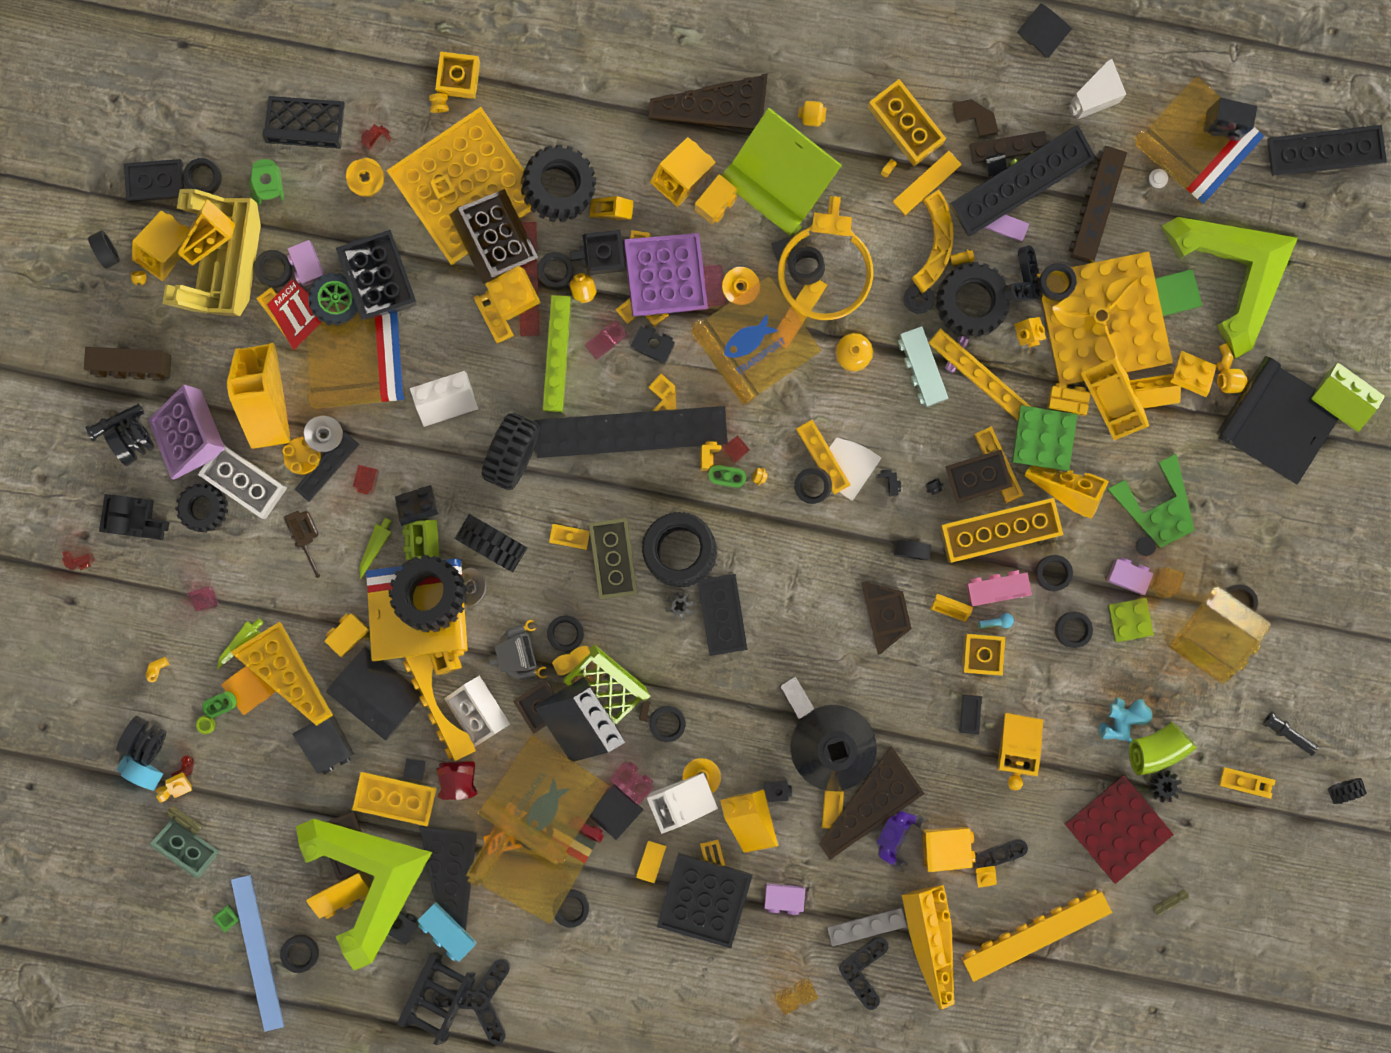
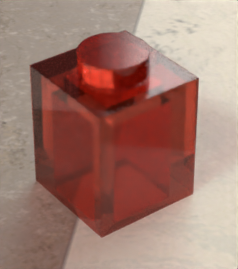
M738 435L723 447L724 452L734 464L750 452V449Z
M358 464L353 487L357 488L358 493L366 495L369 492L374 493L379 470Z

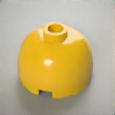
M852 333L845 335L836 345V361L847 371L857 372L863 370L872 360V344L861 334Z

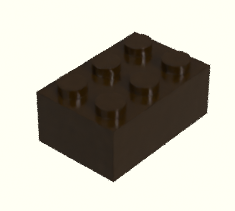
M1002 450L945 466L957 504L1013 487Z

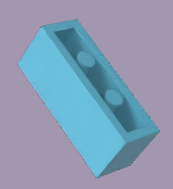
M437 902L418 919L420 923L418 925L419 928L426 934L429 932L434 937L432 939L434 943L439 947L443 946L447 950L446 954L453 961L457 960L460 962L477 944Z

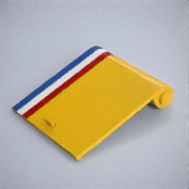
M460 559L445 560L453 567H455L459 571L458 573L462 575V564ZM396 566L366 571L372 661L439 652H449L453 656H463L464 652L468 651L464 603H462L463 612H459L456 616L459 619L455 623L453 621L449 622L450 627L446 629L440 627V631L433 632L430 630L429 633L415 630L402 622L395 615V609L390 605L392 598L389 597V590L393 589L390 585L391 579L395 580V572L397 569L401 571L403 567ZM431 577L418 584L413 594V603L418 610H429L439 603L443 595L441 580Z

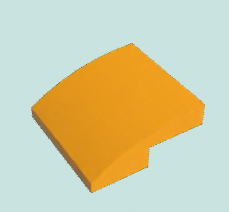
M247 666L221 684L225 691L234 694L237 700L236 706L243 716L276 693L273 688Z

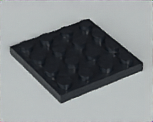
M678 853L657 927L731 948L753 874Z

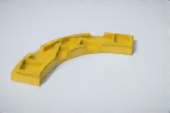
M939 189L923 200L932 220L933 245L926 263L911 278L921 293H924L938 280L949 261L953 247V222L951 221L949 206Z

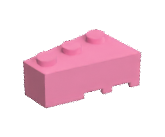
M1019 570L1007 572L1008 576L1001 577L1000 574L990 575L989 580L982 581L981 577L970 579V583L966 584L970 606L1031 596L1028 572L1022 574L1019 573Z

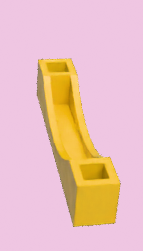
M430 654L404 657L403 666L406 672H410L413 677L411 682L414 689H419L421 693L419 699L423 707L427 706L430 712L427 715L431 724H435L438 729L436 735L439 741H444L446 749L444 751L448 759H452L454 762L475 752L476 749L468 733L451 724L436 704L432 689L434 666Z

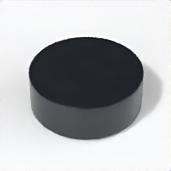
M1142 537L1136 542V550L1142 556H1149L1155 552L1156 543L1150 537Z

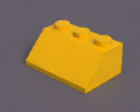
M360 871L312 895L306 901L319 919L324 916L328 919L336 915V910L341 907L343 910H346L354 905L353 901L360 899V901L365 900L372 884L366 872Z

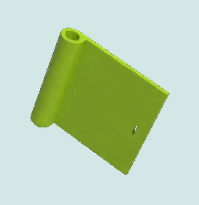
M768 108L732 164L727 167L721 176L737 188V195L791 237L793 234L797 235L803 228L801 223L842 165L772 109Z

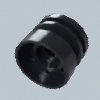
M133 415L127 417L128 423L124 420L120 422L123 431L113 426L103 433L108 446L125 466L138 459L135 450L145 455L146 449L149 451L154 449L150 434Z
M137 715L125 728L117 744L116 751L127 757H130L136 751L134 760L136 762L141 760V764L146 767L159 754L167 731L164 729L158 731L157 725H153L147 731L149 721Z

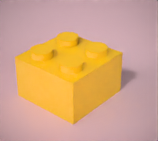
M440 52L436 92L447 94L448 96L476 99L480 68L479 57Z
M719 174L696 201L695 211L713 225L715 221L719 223L725 215V209L727 207L731 208L737 201V188Z
M516 266L485 283L501 317L506 320H510L541 303L525 270L520 266Z
M964 634L961 672L1003 676L1005 637Z

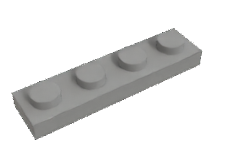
M902 907L828 926L827 930L833 947L904 928L907 925Z

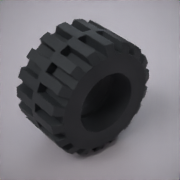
M202 483L186 487V491H182L179 494L181 496L180 499L177 498L176 501L178 507H175V510L178 511L177 517L181 519L180 523L190 530L203 533L214 531L216 527H220L222 525L221 522L226 520L225 514H228V509H226L228 502L225 501L224 498L226 497L224 494H221L219 489ZM200 497L208 498L212 505L211 512L205 519H197L192 510L194 502Z

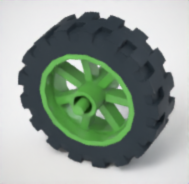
M328 273V275L320 276L313 283L308 296V304L312 314L320 322L339 326L349 322L356 315L358 309L348 281L343 274ZM335 286L334 293H331L327 287ZM338 287L342 288L345 292L338 294ZM324 290L330 298H320L322 291ZM348 295L349 301L345 302L340 300V298ZM329 301V305L325 309L321 302ZM338 303L347 307L340 312ZM331 306H335L337 313L328 310Z

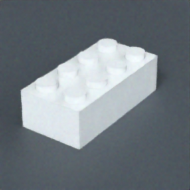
M224 445L225 449L212 461L206 463L198 475L260 518L266 519L287 487Z

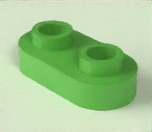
M715 465L708 472L709 480L716 485L740 488L746 482L745 472L738 468ZM715 472L721 473L719 479L714 477ZM734 475L740 476L739 482L733 480Z
M225 691L204 701L202 709L207 717L215 718L234 709L237 700L233 693Z

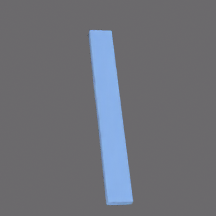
M247 875L231 879L264 1032L283 1028L282 1012L252 877Z

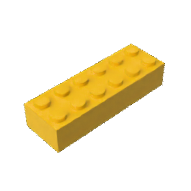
M1054 498L939 526L948 563L1063 535Z

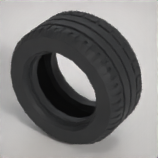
M671 512L656 519L650 525V528L647 529L642 542V556L647 568L660 582L671 587L686 588L696 583L698 584L710 574L709 572L712 571L717 558V544L710 528L699 517L686 512ZM679 530L689 531L699 539V556L688 568L680 570L670 569L661 562L659 554L661 543L672 532Z

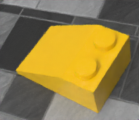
M764 789L733 795L720 800L724 818L744 853L778 846Z

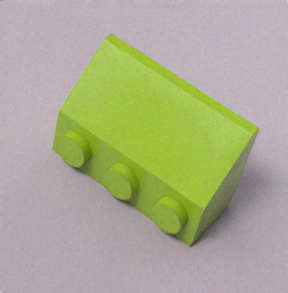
M1337 363L1325 374L1311 399L1359 432L1376 412L1385 396Z

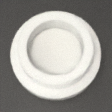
M1155 169L1149 175V183L1155 188H1162L1168 182V175L1162 169Z

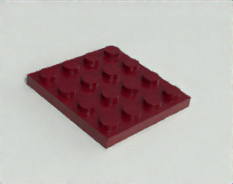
M1124 775L1119 777L1064 824L1114 884L1118 883L1174 835Z

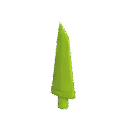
M384 518L381 525L376 523L359 566L360 579L392 533V531L388 530L391 520L388 518Z
M257 618L253 624L248 621L244 623L243 627L220 655L217 670L234 656L231 651L261 633L258 628L264 622L260 618Z

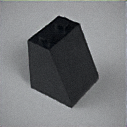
M334 715L317 726L311 723L292 733L317 774L323 772L325 775L334 770V765L337 763L343 765L351 761L350 757L354 755Z

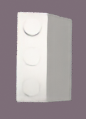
M465 371L410 388L424 427L478 410L473 390Z
M480 675L444 698L464 732L468 733L474 747L510 725Z

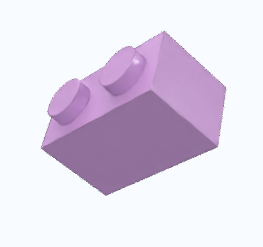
M310 240L288 248L290 254L287 255L291 266L294 265L296 268L294 275L298 283L301 282L302 285L308 286L318 280L320 276L325 275Z
M1123 557L1120 560L1115 559L1106 581L1139 595H1145L1154 574L1149 572L1150 568L1140 564L1138 567L1131 564V560Z
M766 883L764 908L768 909V912L780 913V910H785L787 914L799 915V912H804V886Z

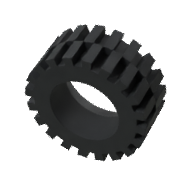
M468 514L454 538L511 572H514L528 548L471 514Z

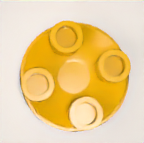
M297 437L291 440L283 448L284 464L295 474H308L320 462L321 452L310 448L305 442L304 437Z

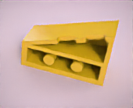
M206 199L183 238L178 254L193 266L228 241L236 224Z

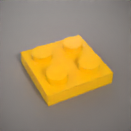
M1181 351L1178 355L1171 383L1207 397L1217 365Z

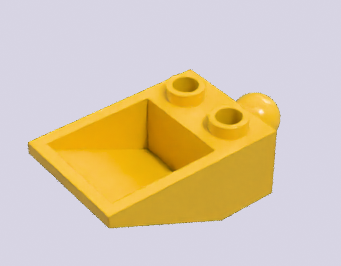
M1005 713L996 770L1013 773L1007 782L1011 790L1016 791L1022 788L1023 780L1020 775L1038 776L1043 719ZM1005 759L1010 760L1009 766L1004 764ZM1024 762L1029 763L1028 769L1023 768Z

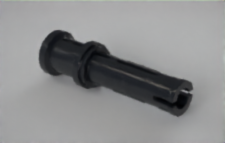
M138 403L108 419L102 418L100 422L92 426L88 425L85 428L89 437L94 442L96 438L102 436L108 429L113 426H120L122 420L128 422V416L133 415L136 418L145 413Z
M1271 711L1265 717L1262 725L1270 727L1276 732V735L1286 737L1310 756L1316 753L1313 750H1318V745H1315L1292 729L1289 722L1278 718L1275 712Z

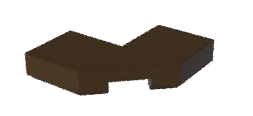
M972 99L952 104L956 123L975 119L979 137L998 133L994 113Z

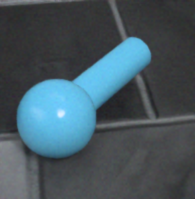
M1003 613L996 619L978 621L979 629L995 626L1010 628L1014 623V619L1011 614Z

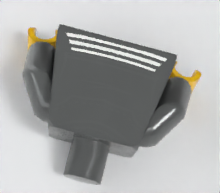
M533 620L527 621L525 626L519 625L506 631L500 638V643L495 645L496 654L489 656L491 666L499 665L501 672H507L509 676L519 680L533 679L535 676L540 678L547 677V675L540 676L539 674L541 669L547 668L541 666L534 670L537 668L529 633H525V631L534 632L536 628L529 629L527 626L529 623H533Z

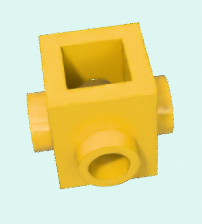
M1040 317L1029 318L1014 324L1020 346L1028 345L1029 348L1040 345L1039 341L1046 339L1045 329Z

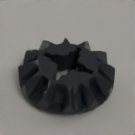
M913 284L905 291L903 297L904 305L910 312L916 314L925 313L933 306L934 294L930 288L924 293L920 291L921 298L926 300L921 301L919 306H917V301L912 298L917 297L920 290L916 284Z

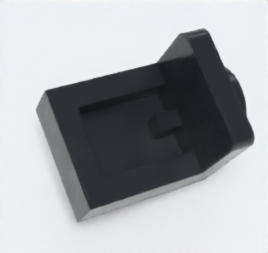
M892 469L880 470V474L876 475V479L888 478L889 497L898 496V492H901V481L897 480V472L892 473Z

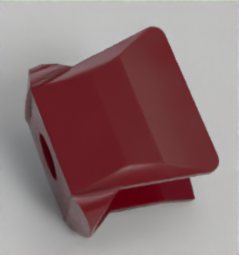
M474 761L440 763L439 768H436L441 787L437 795L438 798L443 800L470 799L478 794L473 784L475 773Z

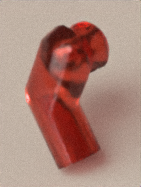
M188 755L181 758V769L171 773L172 777L182 772L186 777L191 775L194 767L193 758Z

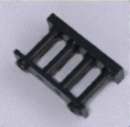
M437 952L429 954L397 1024L401 1027H408L414 1024L435 1035L436 1038L433 1044L440 1045L448 1040L450 1035L448 1031L468 989L470 990L475 983L474 976L476 973L473 971L467 972L464 976L443 965L441 961L443 955ZM440 971L462 983L457 994L434 982V979H432L434 973ZM432 989L451 999L453 1003L449 1011L426 1000L424 996L426 990ZM422 1006L443 1017L444 1022L439 1029L418 1018L417 1014H415L418 1007Z

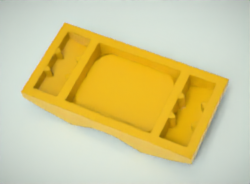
M1116 357L1081 372L1113 440L1149 426L1142 403L1134 394L1128 374Z

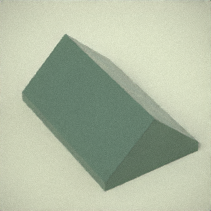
M173 818L149 845L196 879L205 874L219 854L217 849L183 827Z

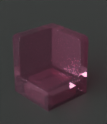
M208 586L187 593L188 597L192 599L195 611H201L218 605L213 587Z

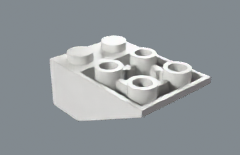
M704 773L650 792L647 797L661 834L681 827L718 809Z

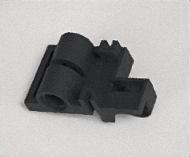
M104 494L99 532L163 540L164 532L169 529V522L151 519L154 500Z

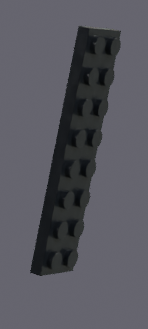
M1076 125L955 199L949 205L967 237L1093 161L1096 159V156L1079 125Z

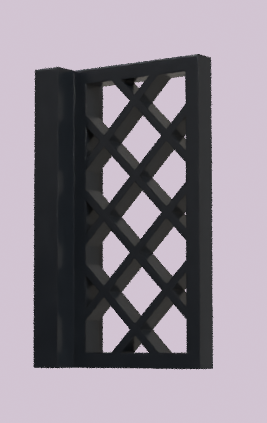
M269 96L265 129H263L262 134L265 143L341 149L345 102ZM273 102H281L284 105L277 113L272 109ZM294 104H300L303 109L294 114L290 107ZM313 105H319L322 108L316 115L309 111ZM333 106L340 107L339 113L334 117L328 112ZM288 110L292 117L284 122L279 116ZM307 111L312 118L303 124L298 117ZM326 113L330 120L322 125L317 118ZM276 118L282 123L277 129L270 128V123ZM296 119L301 126L296 130H291L288 125ZM314 121L320 126L316 131H309L307 128ZM333 122L338 127L337 133H329L325 128Z

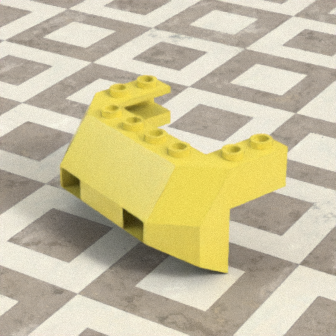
M180 189L178 209L198 215L206 199H208L236 225L228 241L200 260L196 289L183 285H165L162 304L193 312L222 316H241L250 301L254 262L256 260L261 228L257 202L251 198H222L197 189Z

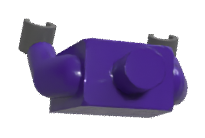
M903 811L890 817L877 841L879 848L878 856L892 865L893 869L904 872L901 867L903 864L908 865V863L896 858L912 824L925 830L926 828L922 824L925 821L929 822V820L921 815L916 816Z

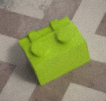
M421 520L403 525L402 535H404L405 542L403 553L405 552L406 560H411L414 557L421 559L422 555L439 557L437 520Z

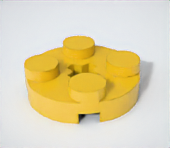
M363 158L355 160L346 170L347 184L350 190L358 196L372 197L381 190L384 184V172L381 166L373 159ZM366 172L369 173L368 177L370 179L362 182L360 175H365Z

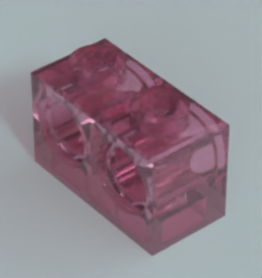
M625 761L609 780L639 805L654 788L652 785L654 781L646 774L644 776L637 772L639 768L631 761L627 763ZM623 770L630 771L631 778L629 780L621 778L620 773ZM643 783L646 786L645 792H636L635 785Z

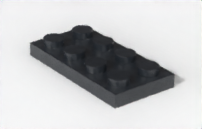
M736 574L703 579L698 583L709 656L748 650Z

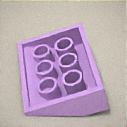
M183 385L148 420L169 475L173 480L212 461L225 449L200 389Z

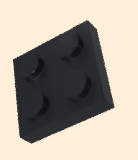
M431 485L395 496L401 526L438 515L434 491Z

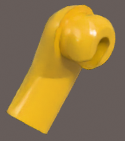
M1228 343L1219 346L1223 357L1221 362L1217 363V368L1221 372L1224 369H1230L1233 362V354Z
M166 656L149 663L145 674L148 682H155L160 669L169 665Z

